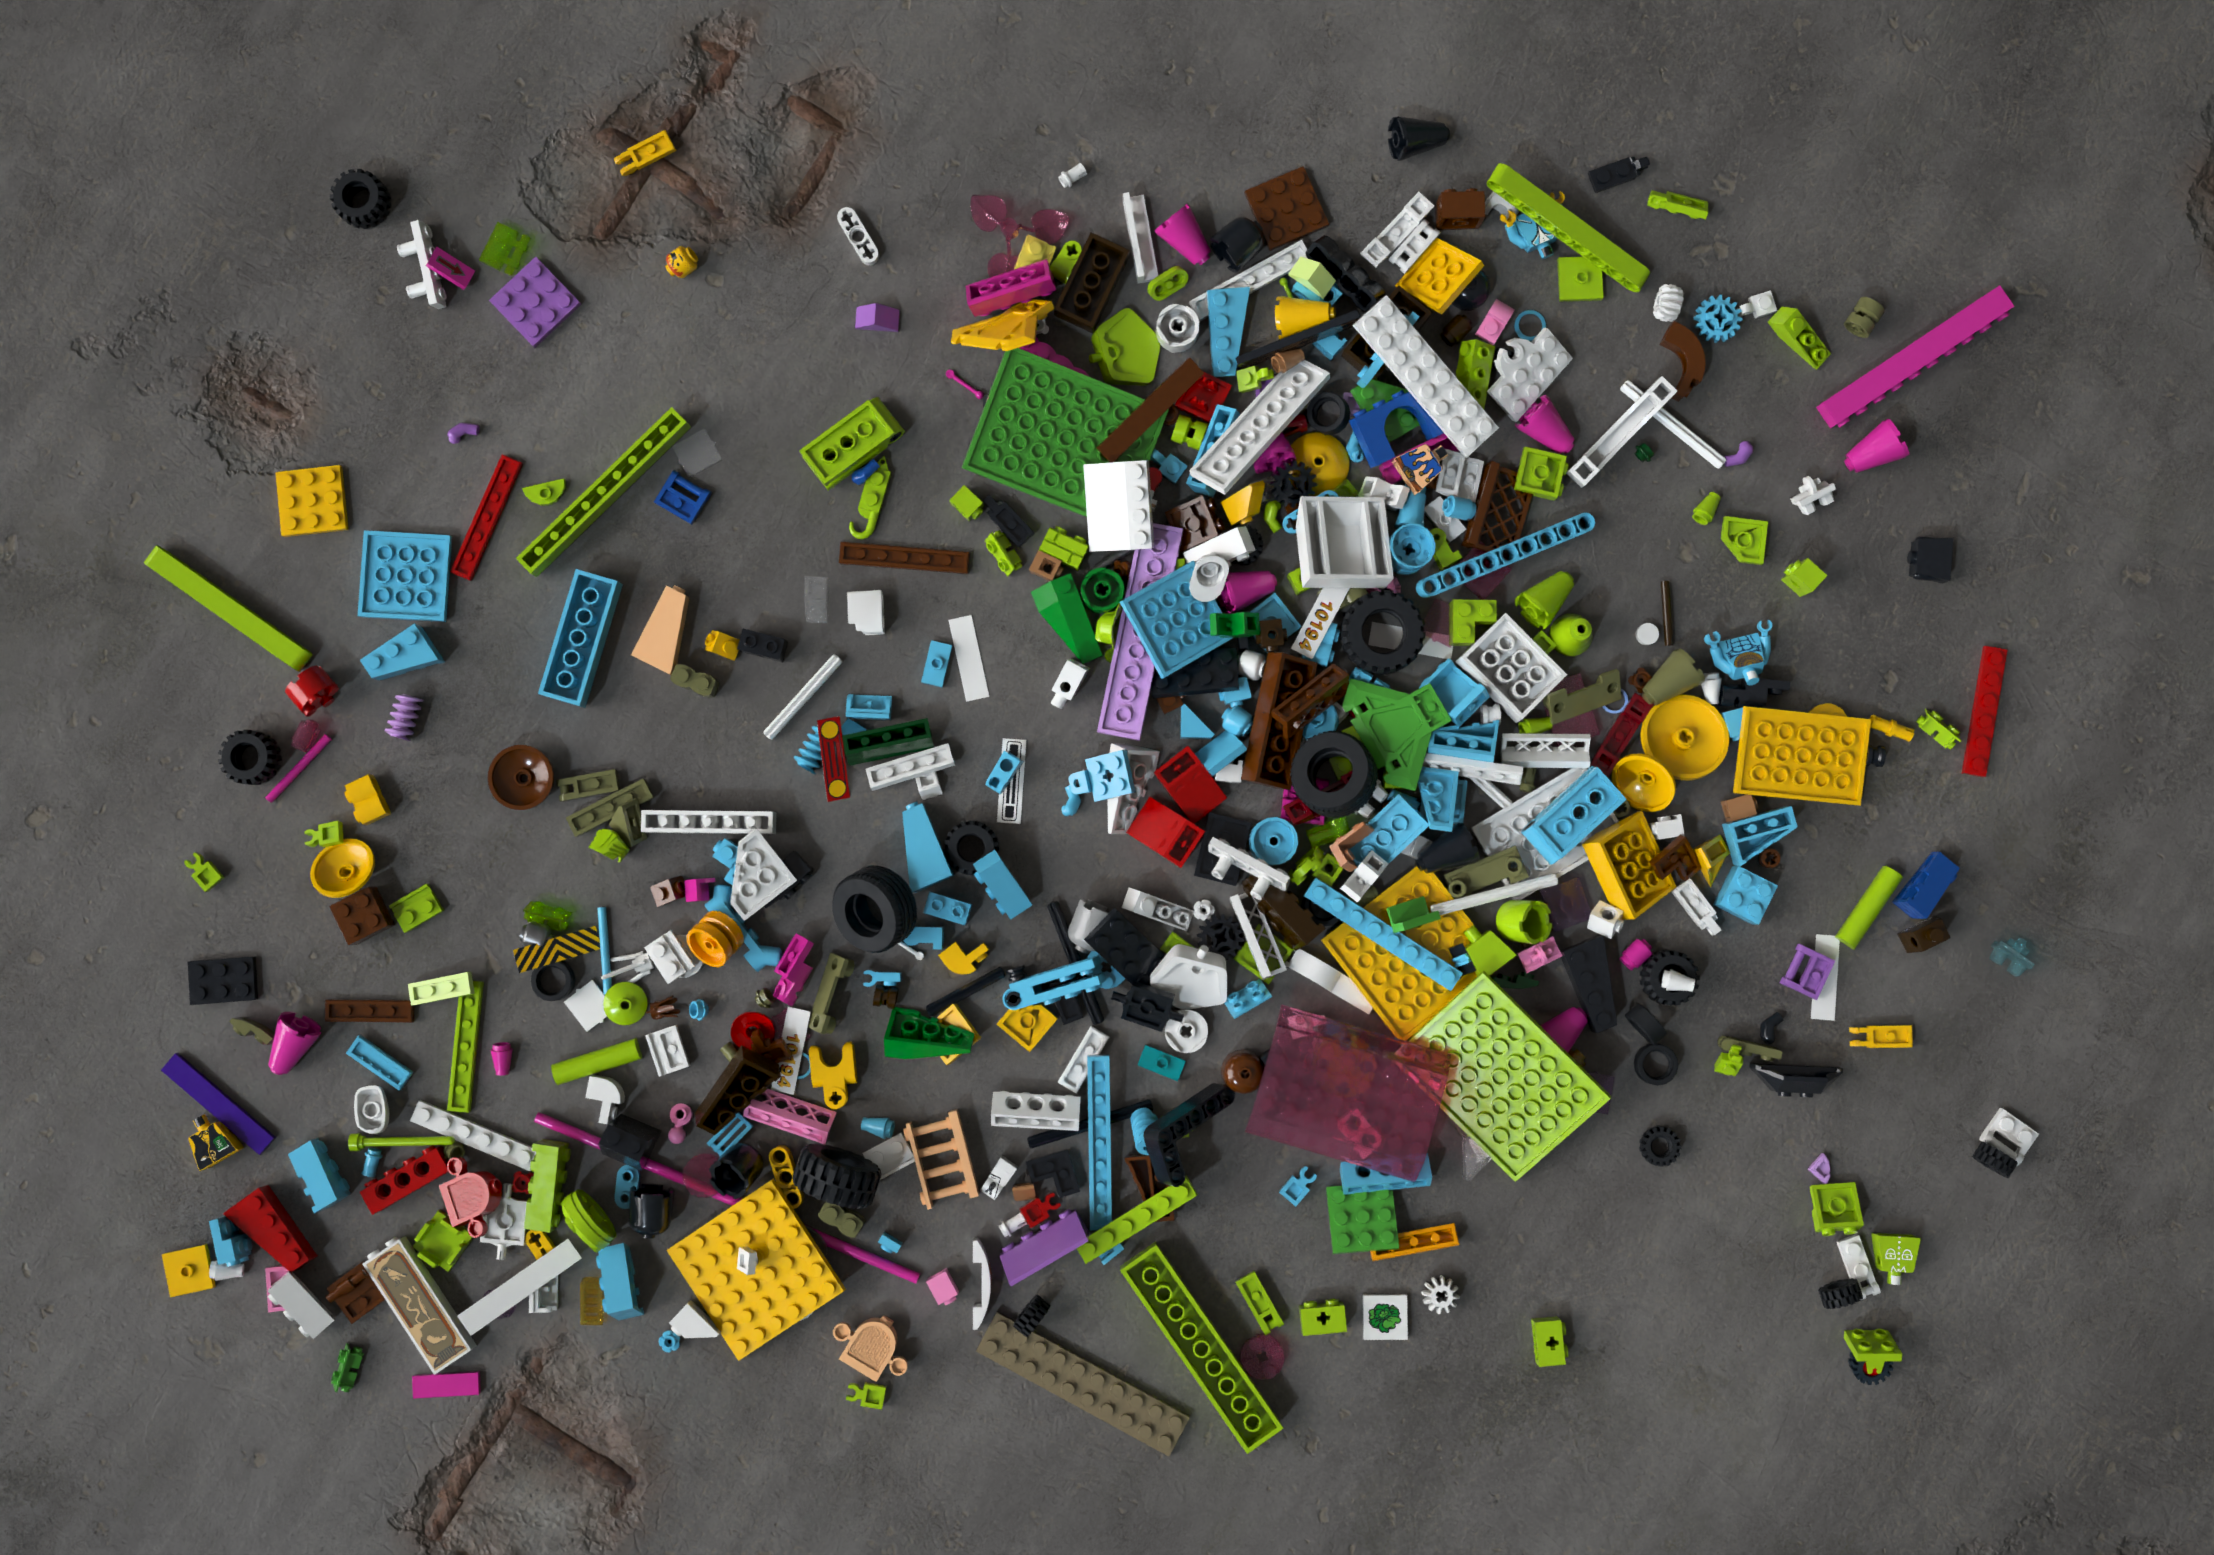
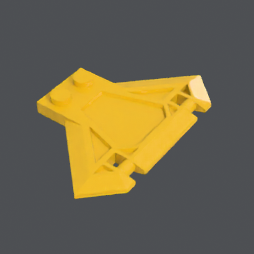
M1032 299L1026 303H1016L1000 315L953 329L951 343H961L964 346L994 350L1002 349V351H1010L1035 343L1037 321L1046 318L1047 314L1054 309L1052 301Z

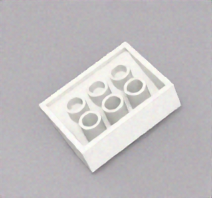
M1149 460L1084 464L1089 552L1154 548Z
M1507 613L1497 620L1455 661L1477 684L1481 683L1487 689L1493 701L1499 704L1500 708L1515 723L1521 721L1567 675Z

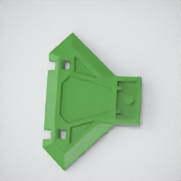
M1350 678L1342 707L1346 713L1352 710L1356 716L1350 721L1363 744L1373 756L1377 768L1385 767L1388 774L1383 776L1386 784L1415 791L1431 734L1452 721L1430 683L1411 694ZM1365 704V706L1368 709L1364 713L1360 708V705ZM1395 760H1397L1400 765V767L1397 769L1394 767L1392 763Z

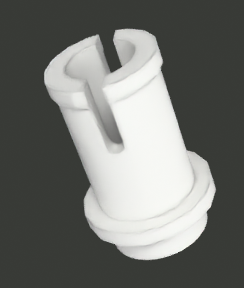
M1079 163L1067 172L1062 171L1058 178L1062 186L1066 188L1067 186L1071 187L1072 183L1086 176L1087 173L1084 166Z
M1019 1212V1214L1006 1222L1001 1221L1002 1224L999 1225V1228L1004 1237L1008 1235L1011 1237V1233L1028 1223L1022 1213Z

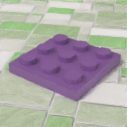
M537 257L533 258L489 300L534 348L581 305Z

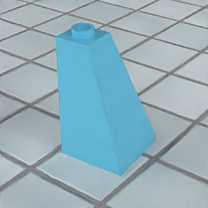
M918 802L907 805V810L902 812L909 886L913 893L955 876L951 865L946 860L944 849L923 803L918 804Z

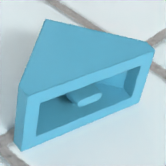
M1185 704L1181 706L1180 739H1211L1215 735Z

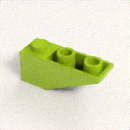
M1781 307L1768 321V324L1778 337L1814 369L1817 370L1831 355L1798 309Z

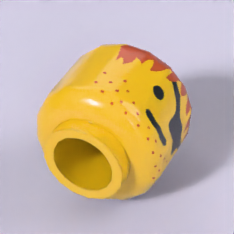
M679 246L666 256L667 265L665 267L671 276L676 275L679 278H685L697 269L698 257L690 247Z

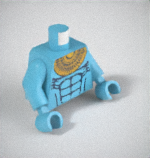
M1767 620V629L1762 628L1761 621L1758 622L1757 629L1761 632V636L1758 633L1720 641L1721 636L1715 631L1713 632L1714 641H1712L1709 634L1705 635L1704 641L1706 644L1711 645L1710 653L1715 667L1728 674L1733 680L1744 678L1747 685L1758 683V675L1763 672V667L1768 663L1771 653V636L1768 635V631L1772 628V622Z

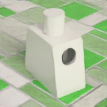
M1072 658L1068 659L1052 688V691L1056 694L1051 704L1062 709L1067 699L1070 701L1074 699L1090 668ZM1065 682H1068L1071 687L1069 690H1066L1063 687Z

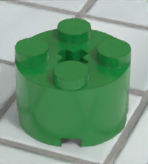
M1102 567L1087 573L1081 584L1083 603L1089 610L1097 614H1105L1116 610L1124 597V584L1118 573ZM1101 586L1103 589H1108L1104 596L1101 593H1097Z

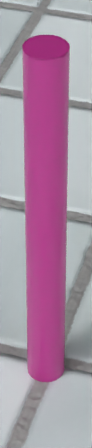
M324 734L265 798L272 803L332 740L331 737Z

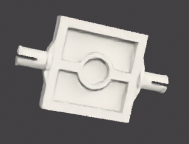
M508 1183L503 1184V1194L499 1206L494 1212L483 1217L488 1225V1231L484 1236L480 1237V1242L498 1246L496 1258L498 1260L506 1259L507 1246L526 1245L525 1236L527 1229H524L527 1200H517L511 1197L513 1184Z

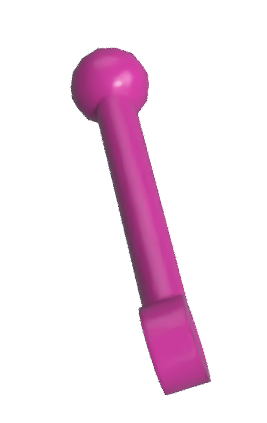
M953 370L946 371L947 378H953L974 393L977 399L983 398L984 393L982 391L975 390L954 374Z

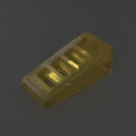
M584 1277L580 1283V1325H603L604 1310L602 1300L604 1299V1290L602 1291L600 1288V1277ZM587 1295H598V1298H587ZM587 1304L598 1305V1307H587ZM586 1313H598V1316H586Z

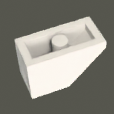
M692 1300L669 1322L672 1326V1331L678 1336L682 1335L684 1338L717 1337L721 1332L717 1329L711 1318Z

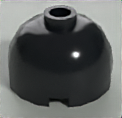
M1483 270L1479 271L1452 302L1455 307L1460 310L1472 311L1485 303L1490 294V281Z

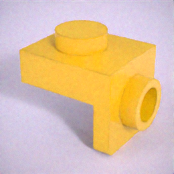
M712 630L706 637L705 650L735 661L739 651L737 648L740 640Z

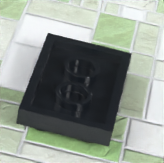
M1209 812L1194 876L1236 886L1240 868L1235 865L1229 867L1222 880L1212 875V871L1220 858L1208 852L1209 842L1212 837L1216 839L1221 838L1226 840L1233 848L1245 850L1252 823Z
M256 956L187 962L190 1005L258 1000Z

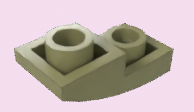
M242 1017L232 1018L229 1021L237 1034L241 1036L255 1034V1039L261 1044H273L275 1032L261 1023Z

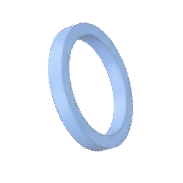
M1621 689V693L1624 695L1625 703L1620 710L1613 711L1608 709L1606 706H1602L1603 709L1612 714L1622 712L1623 708L1628 703V696L1623 689Z

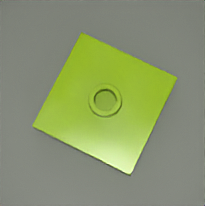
M1559 257L1557 259L1559 302L1603 299L1602 270L1584 257Z

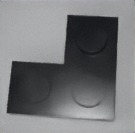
M1068 1149L1026 1161L1032 1183L1053 1177L1059 1198L1080 1192Z

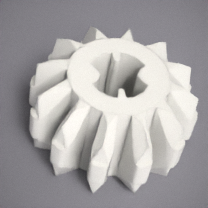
M1664 284L1659 288L1653 306V314L1656 319L1665 322H1672L1677 319L1684 300V293L1681 287Z
M1442 1275L1439 1277V1282H1437L1435 1277H1431L1433 1284L1430 1285L1428 1282H1425L1424 1285L1429 1290H1422L1421 1292L1422 1295L1428 1296L1423 1299V1303L1429 1304L1428 1309L1430 1311L1436 1308V1312L1441 1314L1442 1308H1444L1449 1313V1305L1452 1307L1457 1306L1452 1300L1460 1298L1458 1294L1454 1293L1458 1290V1287L1456 1285L1451 1286L1453 1281L1450 1278L1445 1282V1277ZM1438 1291L1441 1293L1443 1292L1445 1296L1444 1298H1438L1436 1293Z

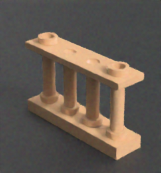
M958 1109L949 1111V1117H946V1120L913 1128L912 1121L906 1123V1128H903L905 1139L910 1141L923 1190V1192H920L922 1205L927 1206V1210L932 1209V1200L963 1192L965 1194L969 1193L970 1198L978 1197L980 1194ZM946 1128L953 1130L954 1138H951V1141L922 1149L918 1148L916 1136ZM949 1150L958 1151L960 1159L957 1162L924 1171L921 1158ZM956 1171L964 1173L965 1181H962V1184L932 1192L929 1191L927 1179Z

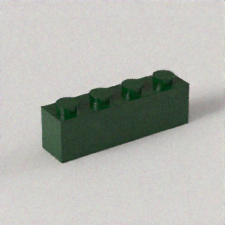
M928 718L842 736L849 766L934 748Z

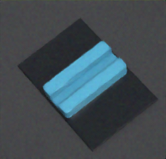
M1463 943L1449 948L1453 957L1452 961L1455 962V967H1458L1463 973L1462 976L1477 971Z

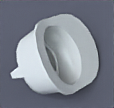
M1210 552V554L1203 555L1197 560L1189 586L1191 595L1196 600L1209 602L1215 600L1221 594L1229 572L1228 563L1224 558Z

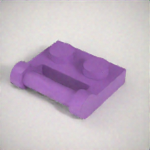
M1797 944L1795 948L1797 952L1785 977H1782L1779 983L1817 1000L1835 960L1801 944ZM1804 956H1810L1798 984L1793 982Z

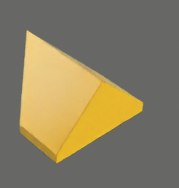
M1721 834L1692 849L1710 888L1726 856L1730 854Z

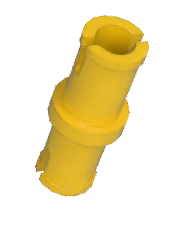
M1874 714L1869 718L1871 719L1870 728L1884 732L1886 736H1895L1907 742H1910L1914 736L1913 728L1897 724V721L1893 719L1889 721Z

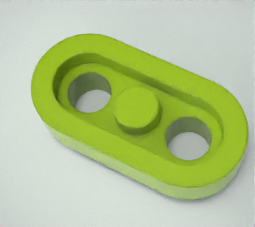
M1174 266L1150 281L1147 287L1148 294L1156 301L1164 300L1187 284L1188 274L1182 267Z

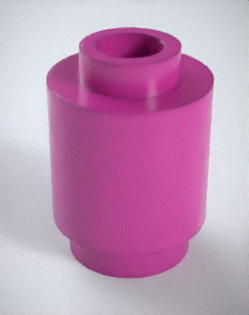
M1636 939L1622 952V956L1619 959L1629 970L1638 969L1652 955L1650 951L1652 947L1646 940L1642 939L1640 941Z

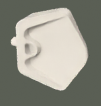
M1177 944L1171 948L1151 973L1150 985L1175 994L1172 1005L1179 1009H1196L1221 1005L1227 1000L1226 960L1220 954L1209 952V948L1205 945L1197 949Z

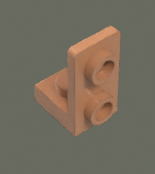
M1364 821L1352 827L1351 831L1344 836L1338 837L1329 846L1340 867L1350 873L1357 866L1353 861L1355 857L1349 849L1374 831L1371 825Z

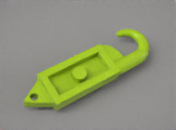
M885 456L877 462L880 467L866 480L859 502V513L868 519L865 531L857 532L854 529V523L850 522L849 524L850 533L857 539L868 538L875 530L891 477Z

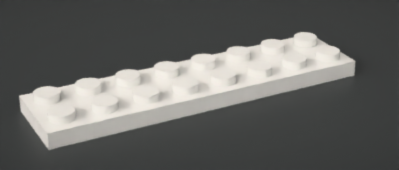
M1387 295L1352 325L1465 458L1499 429Z
M1306 360L1301 361L1285 373H1278L1189 470L1190 476L1225 495L1330 379V373Z

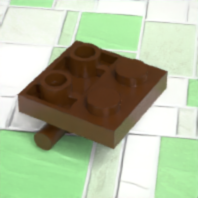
M365 1261L326 1288L329 1292L326 1299L330 1303L335 1301L351 1324L385 1300L362 1265Z

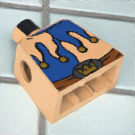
M1425 444L1394 458L1392 463L1415 496L1443 470L1439 462L1446 458L1448 454L1441 445L1431 451L1428 445Z

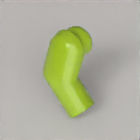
M1276 500L1269 501L1266 504L1263 515L1265 522L1273 533L1283 528L1276 519L1277 512L1281 509L1280 502Z

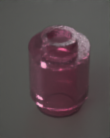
M308 718L306 721L301 720L291 738L293 740L291 745L303 752H307L309 748L311 749L321 732V729L318 727L319 723Z

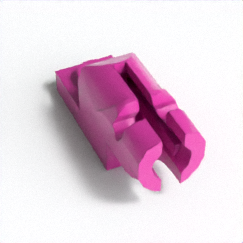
M797 933L774 972L782 977L775 988L773 996L792 1007L798 998L796 992L803 990V985L813 969L805 964L804 960L814 943Z

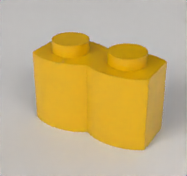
M365 775L345 785V797L349 803H353L355 808L353 814L359 823L369 825L391 814L374 775Z

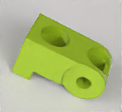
M1440 528L1430 530L1435 541L1433 558L1440 571L1459 562L1462 556L1458 550L1454 553L1446 542L1445 532Z

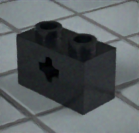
M743 628L737 649L743 653L783 663L788 641Z

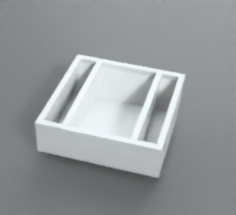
M1300 497L1296 533L1302 588H1386L1394 579L1384 497Z

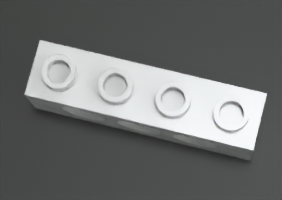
M993 1092L991 1126L1079 1131L1080 1097L1048 1093Z

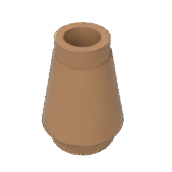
M1300 348L1275 353V356L1271 358L1272 367L1277 373H1285L1301 361H1304L1305 355Z

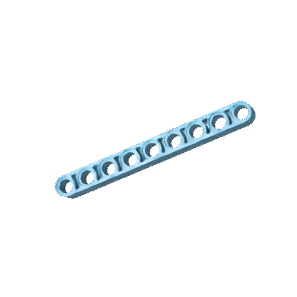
M1581 513L1423 578L1416 584V592L1419 596L1428 598L1587 533L1594 528L1595 519L1590 513ZM1580 519L1585 522L1584 529L1579 525ZM1561 526L1565 528L1566 536L1561 535ZM1542 534L1547 538L1546 544L1541 541ZM1523 542L1528 546L1527 552H1524L1522 549ZM1503 550H1506L1508 552V560H1505L1503 558ZM1484 558L1489 560V568L1483 565ZM1465 566L1469 567L1471 571L1470 576L1465 575ZM1445 574L1451 577L1450 585L1444 580ZM1426 582H1429L1432 585L1431 592L1426 591Z

